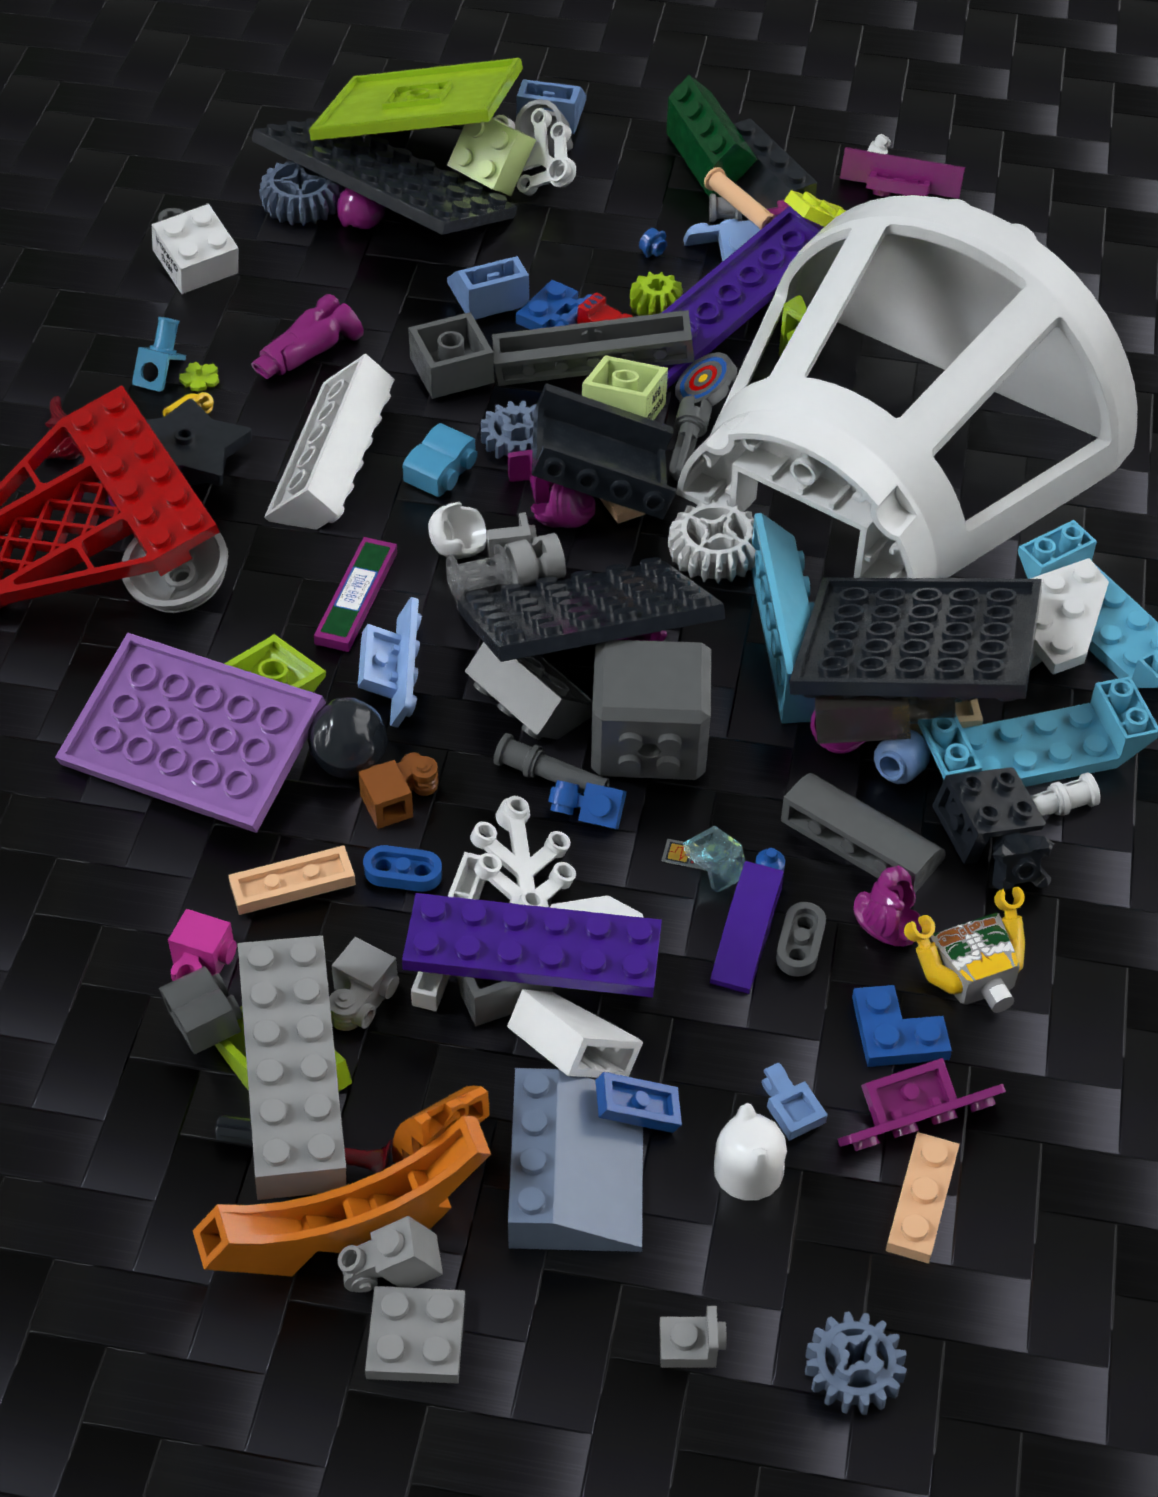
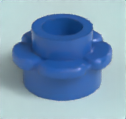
M650 228L643 234L639 242V248L647 258L652 255L658 257L665 251L667 247L666 233L663 230L659 232L655 228Z

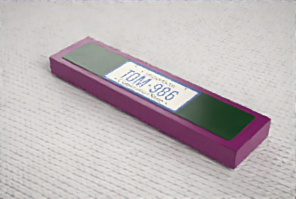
M363 537L314 634V643L316 645L346 652L350 651L398 553L397 544Z

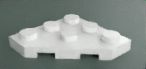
M1090 558L1030 578L1042 579V594L1033 650L1052 674L1084 664L1109 583Z

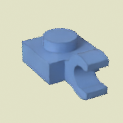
M780 1063L764 1069L767 1078L763 1079L761 1083L766 1092L771 1096L768 1099L767 1108L789 1141L826 1123L828 1115L805 1081L794 1086Z

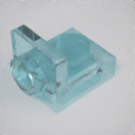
M713 826L683 842L685 856L708 872L710 885L714 891L720 892L739 881L745 859L742 845L716 826Z

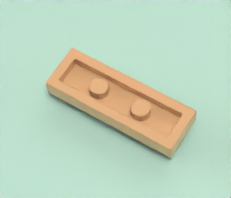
M345 846L228 875L239 915L356 885L355 875Z
M917 1132L886 1247L887 1252L929 1264L959 1148L958 1143Z

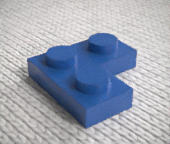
M894 985L854 988L852 999L867 1067L931 1062L941 1058L943 1060H950L952 1049L943 1016L902 1019Z

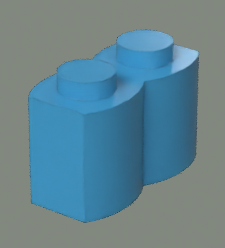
M442 423L437 424L427 434L422 444L416 446L406 457L403 463L404 482L437 497L443 495L447 490H452L457 483L458 476L466 469H471L477 459L475 438Z

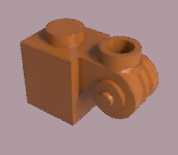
M417 752L405 755L399 763L392 760L383 764L373 765L368 769L358 772L361 798L377 829L413 817L412 790L418 795L428 796L433 794L439 785L437 762L428 756H421Z

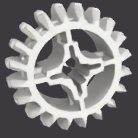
M713 499L711 504L707 505L699 501L696 508L687 505L684 512L677 513V517L669 529L668 547L669 552H671L672 562L678 563L680 571L688 570L690 578L697 575L701 576L703 582L708 578L715 579L717 583L720 582L721 578H727L732 582L736 575L745 577L746 572L755 567L756 550L752 546L754 525L752 512H743L741 505L731 507L728 500L724 504H716Z

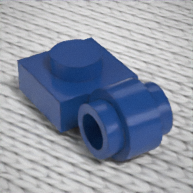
M560 780L556 781L555 787H551L548 802L552 803L551 811L573 815L574 808L579 809L581 807L578 821L619 829L627 791L586 782L584 796H582V793H578V784Z

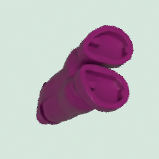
M326 294L317 301L316 307L306 310L285 333L265 346L260 351V357L254 360L251 365L265 379H269L275 374L281 376L285 374L286 370L291 371L311 358L332 348L338 342L339 333L350 341L358 340L364 334L362 323L346 303L340 305L334 295Z

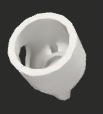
M746 1103L740 1106L736 1116L721 1130L716 1141L714 1172L720 1187L729 1195L741 1200H760L770 1196L779 1188L784 1176V1161L787 1148L785 1136L777 1124L761 1114H757L753 1106Z

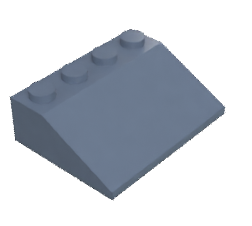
M515 1068L508 1213L509 1248L642 1252L643 1127L599 1118L596 1081L593 1079L567 1076L559 1069Z

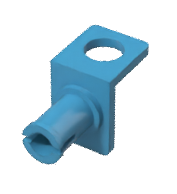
M158 316L159 321L154 345H150V348H138L132 383L147 389L163 391L169 361L185 360L186 355L176 353V350H173L180 321ZM149 362L154 363L158 368V377L152 382L147 381L143 376V368Z

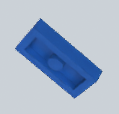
M603 1072L595 1079L599 1118L674 1133L682 1126L678 1087L609 1072Z

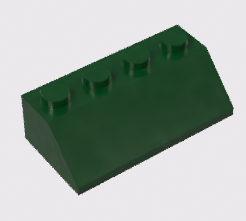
M688 75L668 97L666 133L708 197L710 198V194H716V197H721L714 190L710 191L705 187L704 179L707 173L713 168L720 167L725 171L726 176L736 183L758 159L712 92Z

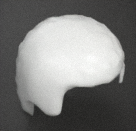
M455 502L437 509L429 519L428 530L431 542L438 553L447 558H468L475 556L486 547L487 532L485 522L480 512L475 508L463 507L462 503Z

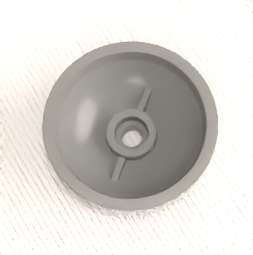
M218 533L190 549L189 553L192 559L163 576L154 571L123 578L127 590L140 603L162 612H184L202 605L217 592L225 576L228 564V549L221 533ZM135 537L126 548L122 562L146 556V553Z

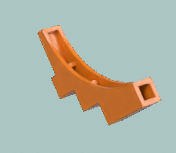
M463 1115L439 1137L414 1154L383 1171L352 1184L321 1194L284 1202L256 1205L217 1204L193 1230L204 1270L293 1276L317 1251L340 1253L349 1245L358 1246L371 1240V1232L406 1216H410L430 1230L451 1209L448 1196L491 1155L477 1117Z

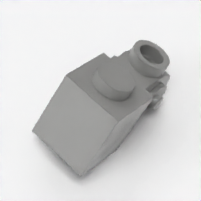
M354 937L332 964L334 989H336L329 997L332 1025L342 1031H350L358 1026L365 1029L370 1025L377 1007L385 998L389 999L392 997L399 985L396 957Z
M406 1216L371 1232V1240L358 1246L349 1245L345 1247L338 1257V1266L344 1275V1287L351 1292H367L374 1289L378 1285L377 1278L379 1277L385 1278L398 1287L413 1288L443 1275L437 1234L410 1216Z

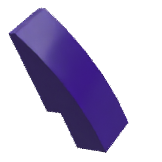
M748 861L744 862L721 937L710 984L750 994L769 936L773 914L782 890L783 870Z

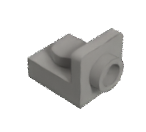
M526 512L519 513L518 527L487 530L489 565L506 564L505 544L525 539L531 544L534 537H537L535 525H529Z
M707 1306L706 1317H660L661 1368H716L718 1350H726V1322H717V1306Z

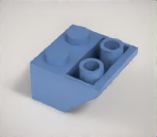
M523 79L516 96L517 114L530 101L537 99L549 100L557 106L569 122L571 134H575L586 102V94L580 86ZM543 108L544 110L553 111L550 108Z
M518 256L459 270L447 277V283L465 313L471 312L474 319L522 308L529 302V274Z

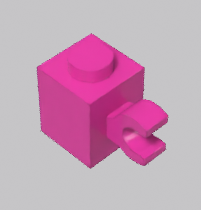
M186 909L168 939L174 964L171 968L172 981L204 966L211 975L220 974L223 966L230 964L236 953L237 942L233 939L231 923Z

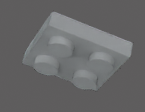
M375 1286L365 1367L366 1379L458 1383L466 1299L465 1290Z

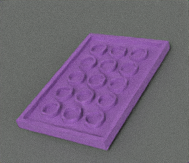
M127 633L55 758L60 765L257 833L308 738V732L314 717L325 706L326 702L322 695Z

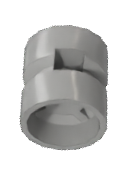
M555 533L534 537L531 544L526 539L505 544V561L512 584L520 583L525 587L536 584L538 578L557 577L559 579L565 577V557L560 540Z

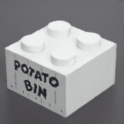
M209 204L152 224L153 251L181 294L238 273V246Z

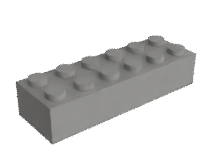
M323 935L238 943L257 1200L320 1194L346 1186V1162Z

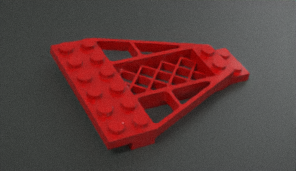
M122 385L60 419L0 482V507L27 478L30 477L36 485L32 492L0 509V546H3L0 552V608L9 603L154 571L163 576L191 560L190 549L220 533L215 521ZM70 437L85 459L84 462L48 483L40 482L34 471L65 438ZM85 492L97 494L93 504L81 502ZM107 495L115 506L104 505ZM53 510L66 511L62 521L50 520ZM76 513L89 514L85 524L73 523ZM99 516L112 517L96 526ZM22 527L34 529L30 539L18 538ZM45 530L57 532L54 542L41 541ZM68 533L80 535L64 544ZM132 533L146 553V556L96 568L89 559ZM14 548L26 549L22 560L10 559ZM37 551L49 552L33 562ZM83 561L88 568L83 571L60 575ZM5 569L18 570L2 579Z

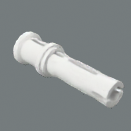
M1089 772L1081 774L1079 779L1062 784L1059 781L1052 783L1048 786L1047 791L1031 796L1042 816L1053 813L1064 816L1069 814L1071 809L1083 805L1093 807L1099 805L1101 797L1098 784Z

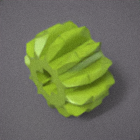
M649 272L647 277L638 276L637 281L632 283V288L630 289L632 312L638 314V316L661 314L683 295L681 282L675 281L674 275L664 276L663 272L658 275Z

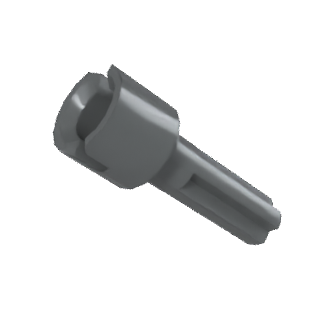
M693 395L686 396L680 401L674 422L678 436L668 468V475L672 476L674 481L679 480L685 463L694 453L698 438L707 432L712 414L710 402L704 399L700 407L694 406L696 398Z

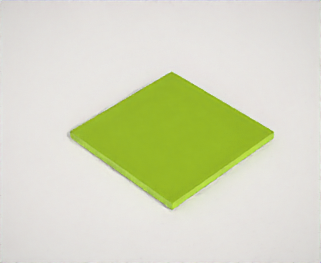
M519 58L353 76L310 127V139L321 140L489 122L522 71V61Z

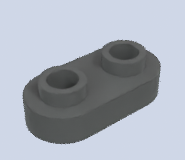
M796 903L786 913L778 943L776 962L784 973L791 976H805L811 973L817 964L825 931L826 915L819 906L813 903ZM800 926H807L810 929L800 928Z

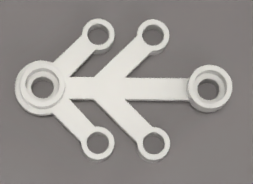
M537 108L531 115L536 142L523 171L540 165L544 166L547 170L533 176L525 174L519 178L517 188L526 195H533L538 187L549 183L558 188H564L574 180L576 175L574 161L567 158L566 142L571 137V129L562 122H557L552 126L550 135L554 139L555 158L551 157L548 153L547 127L551 124L552 116L543 108ZM497 115L494 117L515 128L514 122L506 116ZM543 115L542 121L539 122L540 117Z
M512 796L503 800L496 812L497 823L509 831L512 852L495 839L497 831L493 825L488 822L477 823L470 835V840L476 847L484 849L487 853L479 857L474 868L475 873L481 879L488 880L510 899V903L549 907L547 901L559 890L570 887L576 877L575 869L565 862L555 864L549 874V879L536 889L533 877L555 858L563 857L571 842L566 834L560 831H553L545 841L544 847L530 857L525 824L530 817L529 805L523 798ZM502 865L516 877L517 884L500 872Z

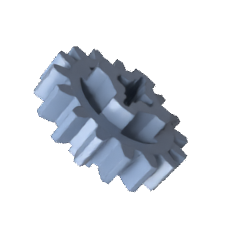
M508 401V407L506 408L495 405V413L487 411L486 419L481 420V443L486 444V451H495V456L499 459L504 455L508 456L510 452L532 450L534 410L537 404L529 408L526 407V401H522L519 406H514L512 401Z
M845 1312L843 1323L838 1324L833 1317L827 1318L826 1331L816 1327L812 1338L814 1343H808L805 1357L809 1360L806 1362L805 1374L807 1376H815L812 1382V1391L819 1392L825 1390L827 1392L825 1398L827 1406L834 1403L836 1399L841 1401L842 1413L845 1414L850 1410L851 1404L858 1405L862 1415H867L869 1403L871 1402L878 1409H884L887 1400L886 1395L895 1399L900 1388L898 1383H903L907 1369L902 1366L905 1363L906 1351L896 1349L900 1338L899 1335L891 1334L886 1336L884 1334L886 1322L882 1320L874 1327L869 1324L870 1319L867 1313L863 1314L860 1322L853 1321L850 1312ZM877 1351L881 1353L884 1361L878 1358ZM825 1356L828 1358L827 1364L834 1368V1375L828 1370Z

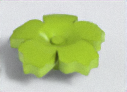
M198 362L189 363V366L185 369L186 373L179 374V381L185 387H190L191 391H205L207 387L212 388L219 383L218 367L214 363L210 365L204 364L203 366L199 365Z

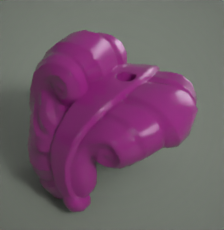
M553 483L554 485L551 489L549 503H539L531 506V511L534 513L537 521L551 528L581 527L590 521L596 511V502L593 496Z
M897 865L886 868L881 873L878 881L874 883L871 893L864 891L856 896L854 901L855 917L861 927L877 940L893 946L904 947L914 943L907 939L904 934V928L907 923L913 921L918 932L920 933V930H922L918 921L919 913L911 909L916 901L911 876L903 867Z

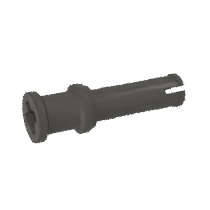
M509 733L503 735L494 754L493 761L498 766L503 764L522 771L523 776L527 778H534L538 775L555 783L557 780L578 784V792L582 794L585 792L586 782L609 787L610 780L608 778L600 777L548 756L541 746H528L514 740V736Z

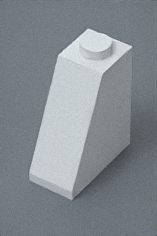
M522 989L507 1025L509 1029L567 1076L597 1078L603 1072H609L629 1077L643 1044L640 1039L561 996L547 991Z

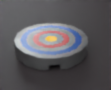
M720 352L707 354L693 362L682 373L675 386V396L680 402L684 397L693 395L696 398L694 406L700 407L704 399L710 402L711 406H714L725 398L730 391L728 386L731 381L735 382L737 367L727 354Z

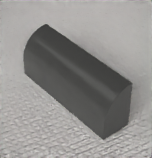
M813 773L802 777L784 796L781 822L876 878H879L886 868L899 865L909 872L913 889L916 893L945 859L946 852L943 848Z

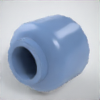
M908 728L897 729L878 744L874 751V762L881 776L895 784H906L915 779L926 769L931 757L930 749L924 737Z

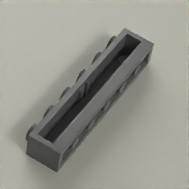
M689 310L492 334L494 367L498 386L590 375L605 355L655 366L694 362Z

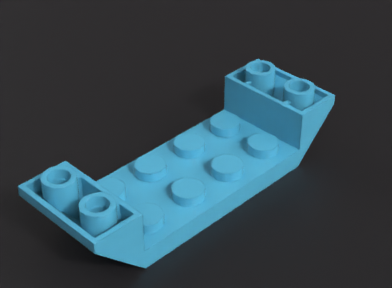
M1072 520L1019 546L1018 554L1027 578L1030 579L1088 558L1092 561L1097 541L1076 521ZM1096 565L1109 583L1089 650L1118 678L1131 676L1137 688H1158V622Z
M1131 676L1095 683L1091 702L1087 704L962 728L955 711L918 718V725L943 779H945L946 775L1012 767L1016 770L1025 787L1076 777L1087 772L1095 773L1118 768L1158 738V725Z

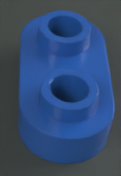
M380 845L370 849L363 859L366 879L377 886L425 892L436 888L442 880V862L436 854L430 851Z

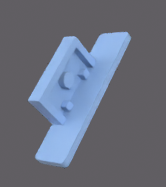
M728 219L718 225L708 226L707 223H699L687 230L683 239L684 246L719 242L722 261H724L759 232L760 228L750 220L738 222L737 219Z
M414 597L409 599L398 615L396 633L367 624L361 638L358 688L392 699L390 726L396 728L399 727L406 716L410 717L417 702V697L413 695V686L418 677L415 658L420 648V641L416 640V634L422 616L418 613L419 600Z

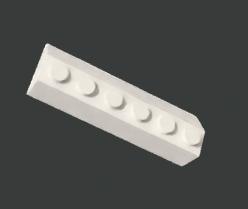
M366 353L323 382L264 518L269 522L317 530L328 522H336L345 510L343 507L344 501L354 488L353 479L363 466L364 461L362 457L373 441L371 435L382 419L380 413L391 397L389 391L394 382V378Z

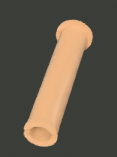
M716 167L707 173L704 179L705 187L710 191L714 190L759 227L760 230L776 217L731 181L722 168Z

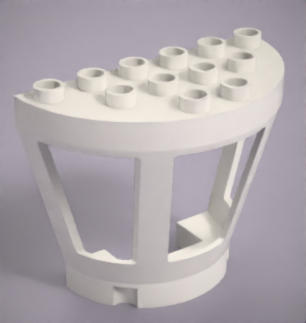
M909 195L871 200L852 207L835 217L799 251L788 265L710 436L689 457L681 471L676 494L696 504L699 501L705 505L711 504L713 499L716 504H724L728 500L729 506L741 505L744 512L756 500L759 481L860 530L854 578H948L1117 470L1134 449L1137 432V399L1129 361L1114 327L1093 294L1065 263L1037 241L1034 233L1027 227L1020 224H1011L984 210L972 207L960 199L947 200L938 197ZM797 295H801L807 310L771 375L766 379L749 385L783 313L784 303ZM837 322L945 370L899 418H894L886 410L851 390L826 381L807 378ZM994 392L1097 437L1093 442L966 521L952 485L934 458V455Z

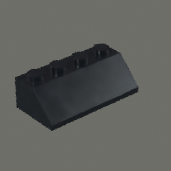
M742 120L734 124L758 159L735 183L766 209L778 207L777 201L784 200L791 190L804 194L806 191L816 197L817 181L753 120Z

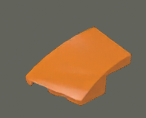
M466 1086L402 1122L396 1129L393 1138V1161L397 1163L414 1154L439 1137L463 1115L477 1117L480 1124L490 1115L488 1091L482 1086Z

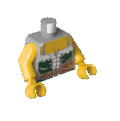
M1014 887L1012 890L1014 897L1012 905L1006 902L1004 889L996 893L995 904L1005 913V917L1002 918L997 912L934 933L935 923L928 915L918 918L919 924L922 927V933L918 932L913 921L905 925L904 934L907 939L918 943L916 952L926 979L931 984L949 994H953L962 1004L968 1005L985 999L994 1013L1005 1011L1014 1003V997L1009 990L1015 986L1018 972L1023 968L1025 952L1022 916L1017 915L1016 910L1024 902V893L1020 887Z

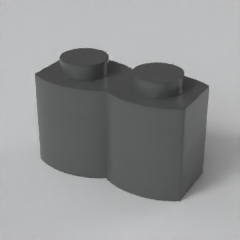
M204 966L159 988L167 1010L194 1054L241 1032L237 1020L243 1018V1014L233 995L228 996V990L219 973L211 975Z

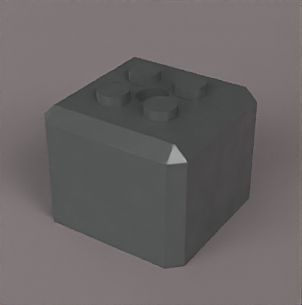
M612 640L596 644L591 768L598 775L608 777L698 779L706 772L711 718V649L703 643Z

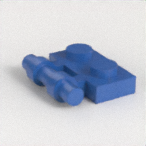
M551 280L516 313V324L530 330L576 324L578 306L592 296V294H587L584 298L578 299L577 290Z

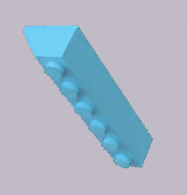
M755 513L752 546L756 550L755 567L752 568L751 572L781 723L811 722L814 710L827 695H821L816 698L790 695L789 684L815 604L808 601V597H810V580L808 576H803L802 573L805 568L804 553L797 550L795 537L764 514Z

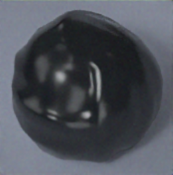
M352 697L335 698L319 710L313 719L307 738L309 750L318 765L327 773L341 779H358L359 771L379 763L387 747V732L381 721L380 714L372 706Z

